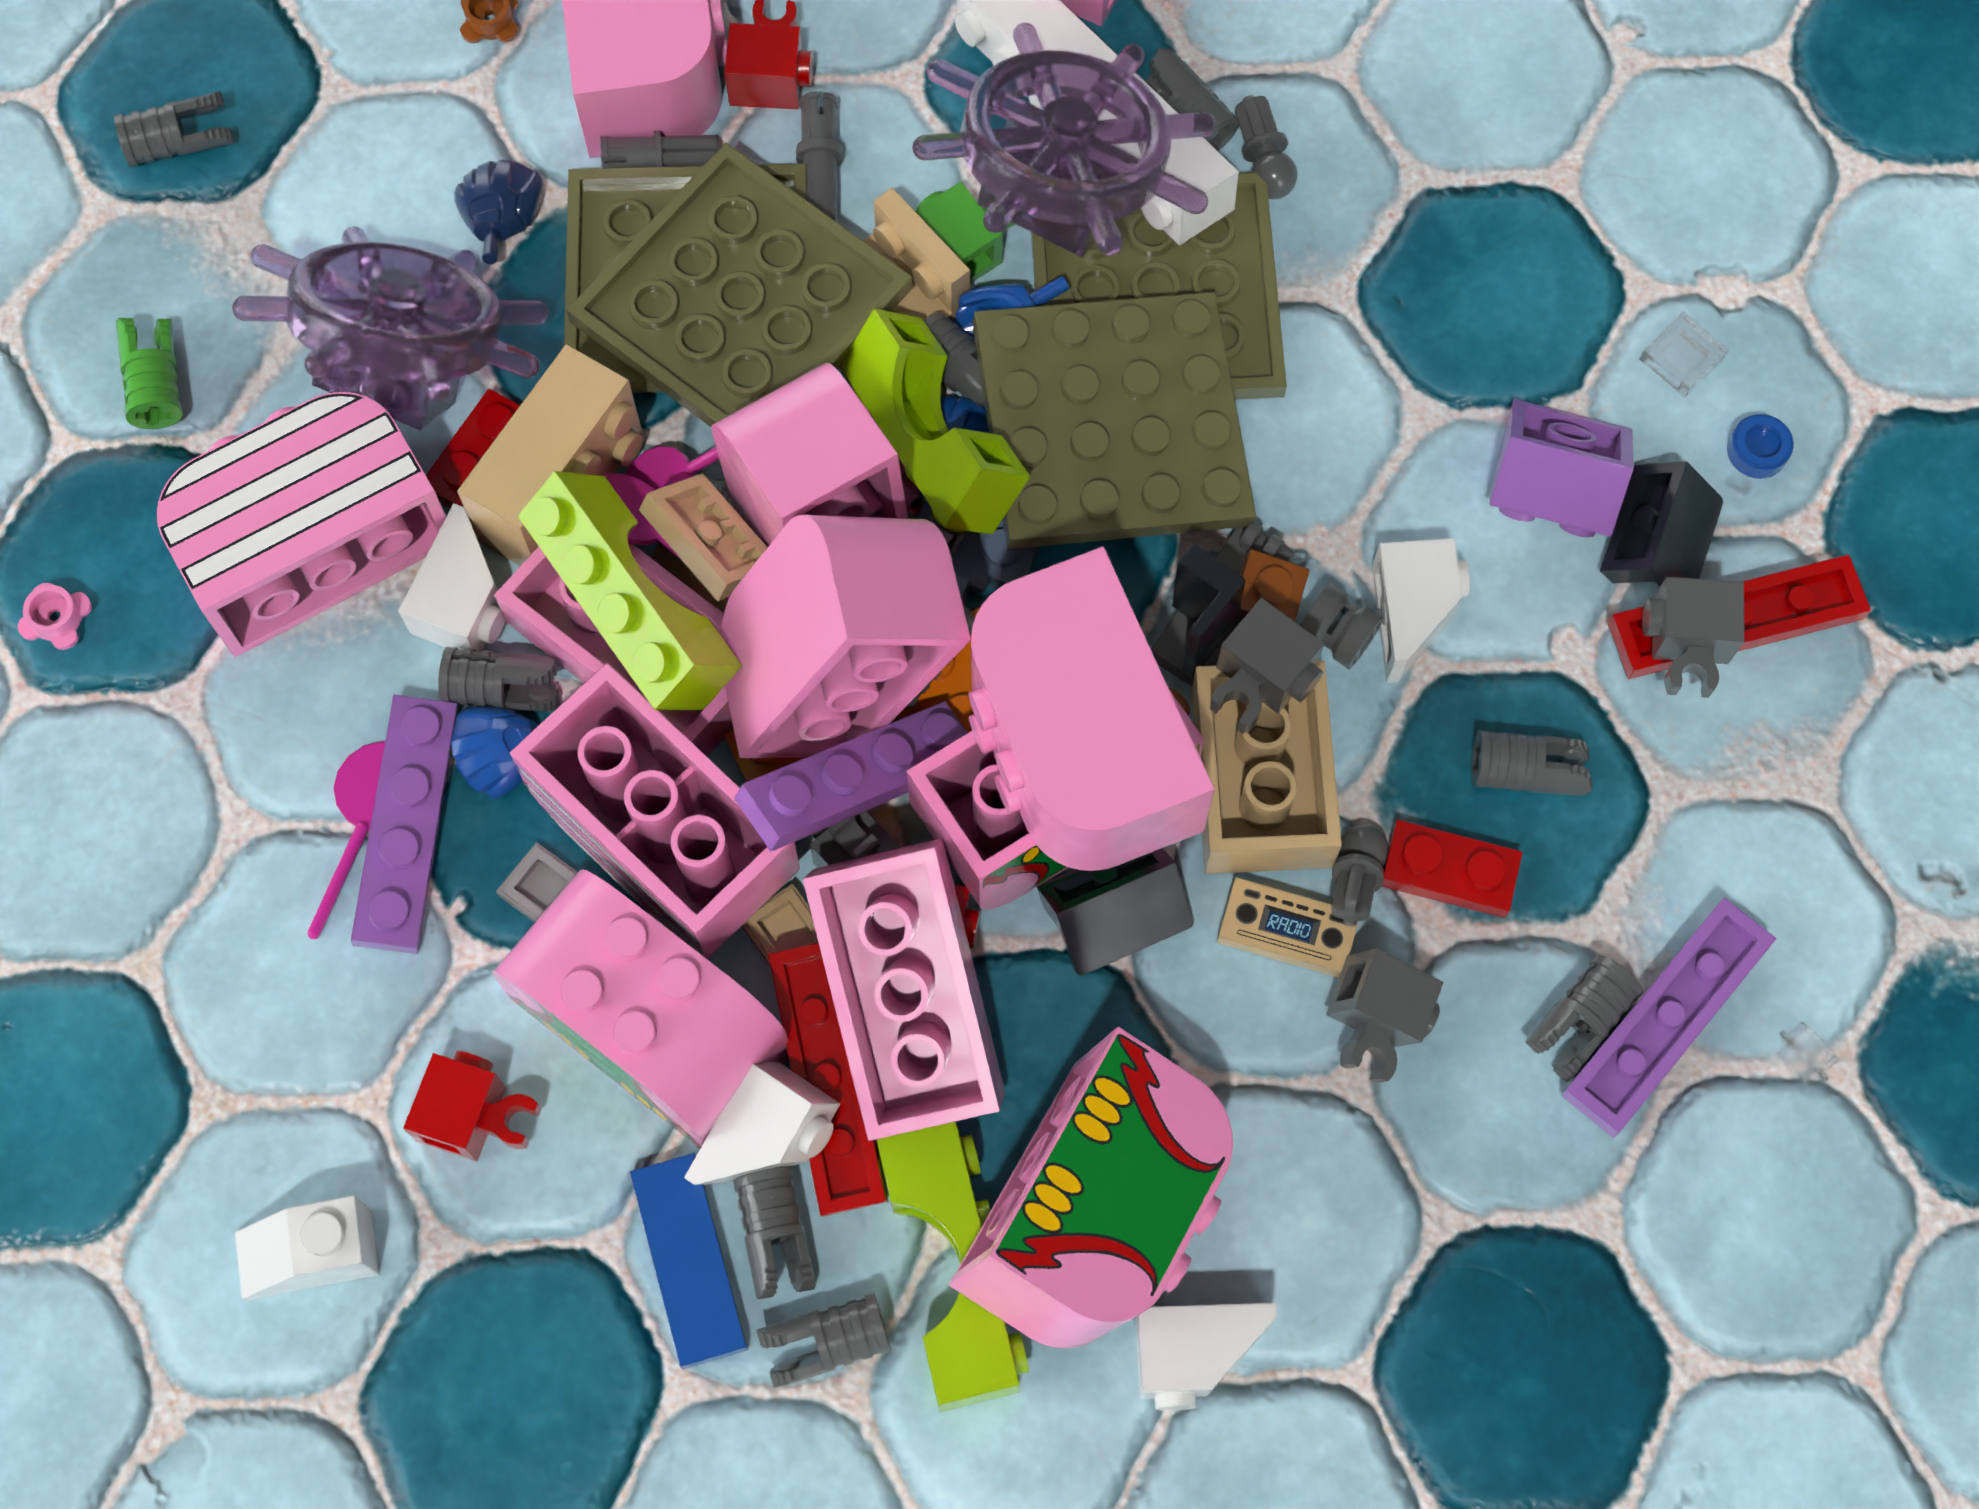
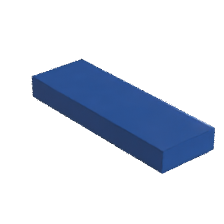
M695 1153L630 1171L679 1365L682 1370L748 1350L704 1184L694 1185L684 1178L696 1157Z

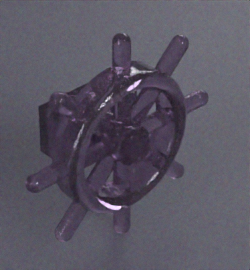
M1023 22L1018 24L1013 31V39L1019 54L995 64L980 77L943 59H934L928 64L927 76L933 83L967 99L960 132L921 135L913 142V153L918 159L923 161L964 157L969 170L981 184L977 204L988 209L984 214L983 224L989 232L1000 233L1010 222H1013L1081 258L1095 241L1103 254L1111 256L1117 254L1123 244L1115 220L1139 210L1154 195L1192 214H1200L1206 210L1208 197L1204 191L1165 172L1170 156L1171 140L1209 136L1215 130V119L1208 112L1166 115L1155 95L1140 80L1133 76L1145 59L1144 51L1140 46L1136 44L1127 45L1112 63L1078 52L1044 50L1035 27L1030 23ZM1037 95L1042 109L1020 98ZM1106 109L1118 119L1098 121V116ZM996 114L1016 124L1014 128L992 129L990 119ZM1138 143L1141 159L1113 146V144Z
M356 226L349 227L343 232L342 244L323 247L309 253L302 259L266 244L255 246L250 255L252 263L257 268L288 280L286 296L244 295L236 298L232 304L233 314L241 321L286 322L292 334L303 345L313 351L307 355L304 361L307 373L313 376V386L329 393L350 392L366 396L384 407L394 420L418 430H422L455 404L460 377L478 371L488 363L524 378L534 377L540 369L538 358L527 351L500 341L501 325H540L548 317V309L540 301L498 300L491 287L472 272L476 267L477 259L469 250H459L449 258H445L414 247L370 242L365 232Z

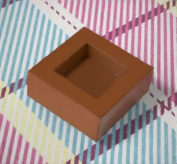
M1251 549L1245 555L1240 571V576L1246 582L1239 617L1245 618L1262 597L1295 622L1310 569Z

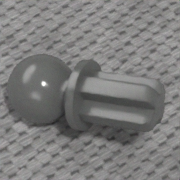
M1247 96L1243 98V102L1235 107V115L1240 121L1239 127L1245 143L1241 153L1244 160L1254 162L1250 173L1257 172L1260 178L1267 182L1268 198L1280 199L1288 195L1295 187L1298 178L1297 167L1288 155L1282 153L1288 146V140L1284 133L1278 132L1267 98L1264 96Z
M1370 825L1351 827L1341 836L1342 847L1338 854L1339 859L1335 862L1332 870V878L1336 888L1331 910L1333 916L1343 919V923L1346 926H1356L1357 921L1369 918L1374 893L1382 887L1384 881V870L1382 867L1387 861L1389 845L1384 834Z

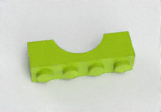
M874 308L853 342L840 368L853 386L857 397L865 405L880 430L897 452L899 459L906 468L907 477L917 485L932 508V515L935 520L944 528L954 532L971 531L993 534L1029 480L1030 475L1002 435L955 427L950 431L947 429L942 415L940 400L941 381L948 357L922 318Z
M554 471L519 513L518 518L653 709L704 710L739 671L742 664L707 617L695 613L671 599L639 567L628 545V534L638 524V521L606 477Z
M955 1121L876 1139L893 1214L913 1217L936 1228L950 1242L961 1264L991 1211L987 1199L975 1202L969 1176L981 1173L972 1134L959 1137ZM960 1292L951 1311L943 1321L923 1336L925 1353L939 1412L1019 1393L1020 1384L1017 1375L1029 1372L1020 1331L1007 1334L1003 1320Z

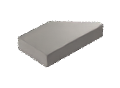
M536 842L497 889L496 893L500 898L535 923L578 872Z

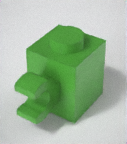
M1002 177L993 178L982 186L979 194V203L960 181L945 192L936 191L928 195L915 210L926 224L970 269V284L1003 263V232L1001 229L1016 225L1023 217V202L1020 199L1013 201L1006 207H999L993 203L1005 194V181Z

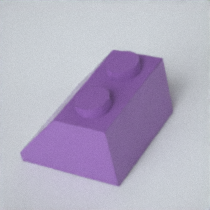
M1513 399L1491 485L1489 505L1498 507L1503 515L1514 520L1530 522L1534 521L1535 517L1560 523V528L1572 535L1594 537L1598 533L1611 537L1634 469L1633 429Z

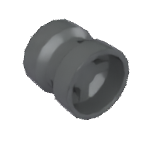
M1330 583L1315 600L1300 626L1323 642L1324 646L1331 650L1332 658L1350 670L1372 642L1384 618L1368 607L1356 608L1349 603L1348 594Z

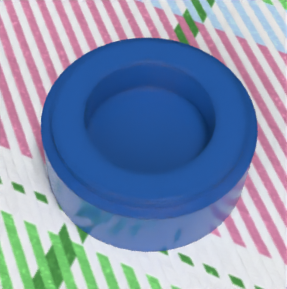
M1756 414L1744 418L1736 426L1729 438L1727 453L1730 462L1739 472L1751 478L1764 479L1776 475L1784 468L1792 455L1794 441L1790 430L1782 421L1770 415Z

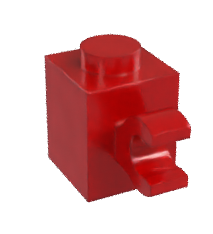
M756 0L752 8L754 24H729L724 72L729 106L799 110L801 87H811L813 54L812 51H803L801 31L798 26L795 2L787 1L785 15L778 20H771L766 17L764 0Z
M459 1050L455 1052L453 1059L433 1053L403 1129L416 1142L477 1162L488 1135L500 1139L511 1148L526 1149L529 1140L525 1135L510 1131L509 1120L515 1113L521 1111L539 1116L542 1108L533 1098L524 1094H512L502 1099L506 1086L496 1073L491 1072L494 1065L492 1062L480 1056Z

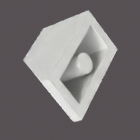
M453 503L398 612L411 635L445 648L448 646L463 650L470 648L482 651L486 643L493 644L498 639L503 629L505 618L494 596L498 591L464 507Z
M1455 538L1379 544L1372 565L1377 614L1384 618L1379 630L1386 683L1399 682L1453 620L1462 597L1469 596V567L1466 560H1458Z
M780 1062L753 1064L742 1084L714 1123L684 1178L694 1185L727 1183L753 1172L789 1167L808 1162L810 1158L819 1154L828 1143L834 1128L830 1121L840 1103Z
M355 1196L286 1208L235 1232L241 1296L245 1301L379 1275L372 1212L368 1206Z
M1276 1303L1150 1307L1135 1317L1139 1399L1155 1398L1156 1410H1187L1196 1408V1397H1207L1271 1326L1277 1317Z

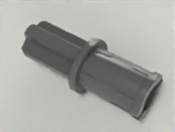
M654 131V137L607 138L606 136H600L602 169L704 166L719 150L717 138L712 135L661 136L660 131Z

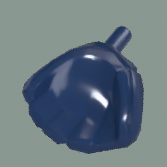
M498 160L497 163L490 161L479 165L477 169H472L463 177V183L458 184L454 191L455 204L462 219L477 239L484 242L482 260L489 265L497 262L500 242L524 231L525 227L532 223L537 215L544 194V185L540 174L514 160Z

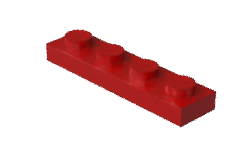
M1850 555L1742 581L1744 582V643L1738 652L1864 620L1870 613L1871 608ZM1644 606L1615 613L1608 622L1628 680L1668 670L1674 662L1672 660L1652 659V637L1644 636L1642 628Z
M819 943L770 953L768 957L781 1022L788 1037L786 1047L791 1071L840 1103L830 1121L834 1128L828 1143L819 1154L809 1158L820 1216L825 1217L888 1203L889 1199L876 1139L868 1141Z

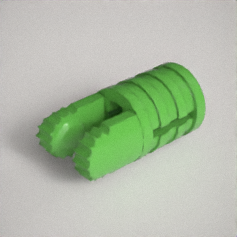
M118 318L116 320L120 370L124 377L123 388L125 391V416L127 422L142 429H161L176 424L181 420L183 412L177 386V360L171 319H157L153 332L156 349L138 350L137 328L134 326L133 318Z

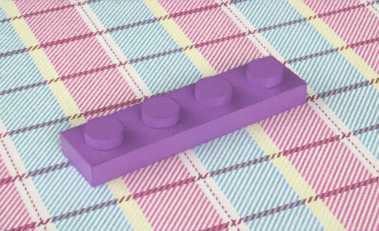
M393 694L351 934L352 946L418 954L452 751L451 738L456 716L458 715L457 703Z
M944 701L743 783L734 799L770 852L908 793L906 771L963 737L968 732Z
M1724 897L1561 1096L1614 1139L1777 938Z

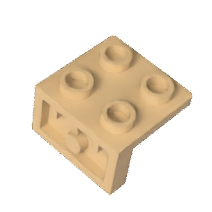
M892 187L874 200L875 228L873 229V234L863 240V242L912 276V289L891 312L920 317L923 321L936 312H943L952 319L956 316V311L959 307V296L963 292L970 290V269Z
M703 473L648 492L639 508L643 516L679 556L677 557L659 542L652 555V559L724 614L728 602L727 597H730L735 587L768 547Z

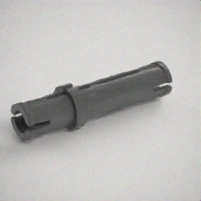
M818 91L810 92L800 98L802 141L797 144L796 162L798 164H806V201L838 223L837 166L841 164L843 155L842 145L836 141L837 98L830 93L823 92V107H820L818 113Z

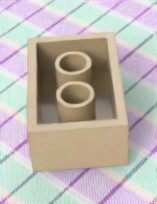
M567 344L563 347L457 490L480 543L521 566L539 546L522 524L518 515L554 471L598 476L605 473H616L620 466L627 467L634 461L643 443V432L629 380Z
M1319 661L1317 666L1324 671L1322 677L1301 703L1292 697L1279 714L1262 703L1256 725L1244 734L1237 730L1239 719L1247 711L1246 706L1241 701L1229 700L1224 703L1217 713L1210 710L1214 691L1220 684L1230 678L1218 670L1217 666L1196 667L1191 689L1192 717L1194 725L1205 739L1201 760L1215 789L1205 829L1201 833L1204 874L1333 868L1342 847L1325 661Z

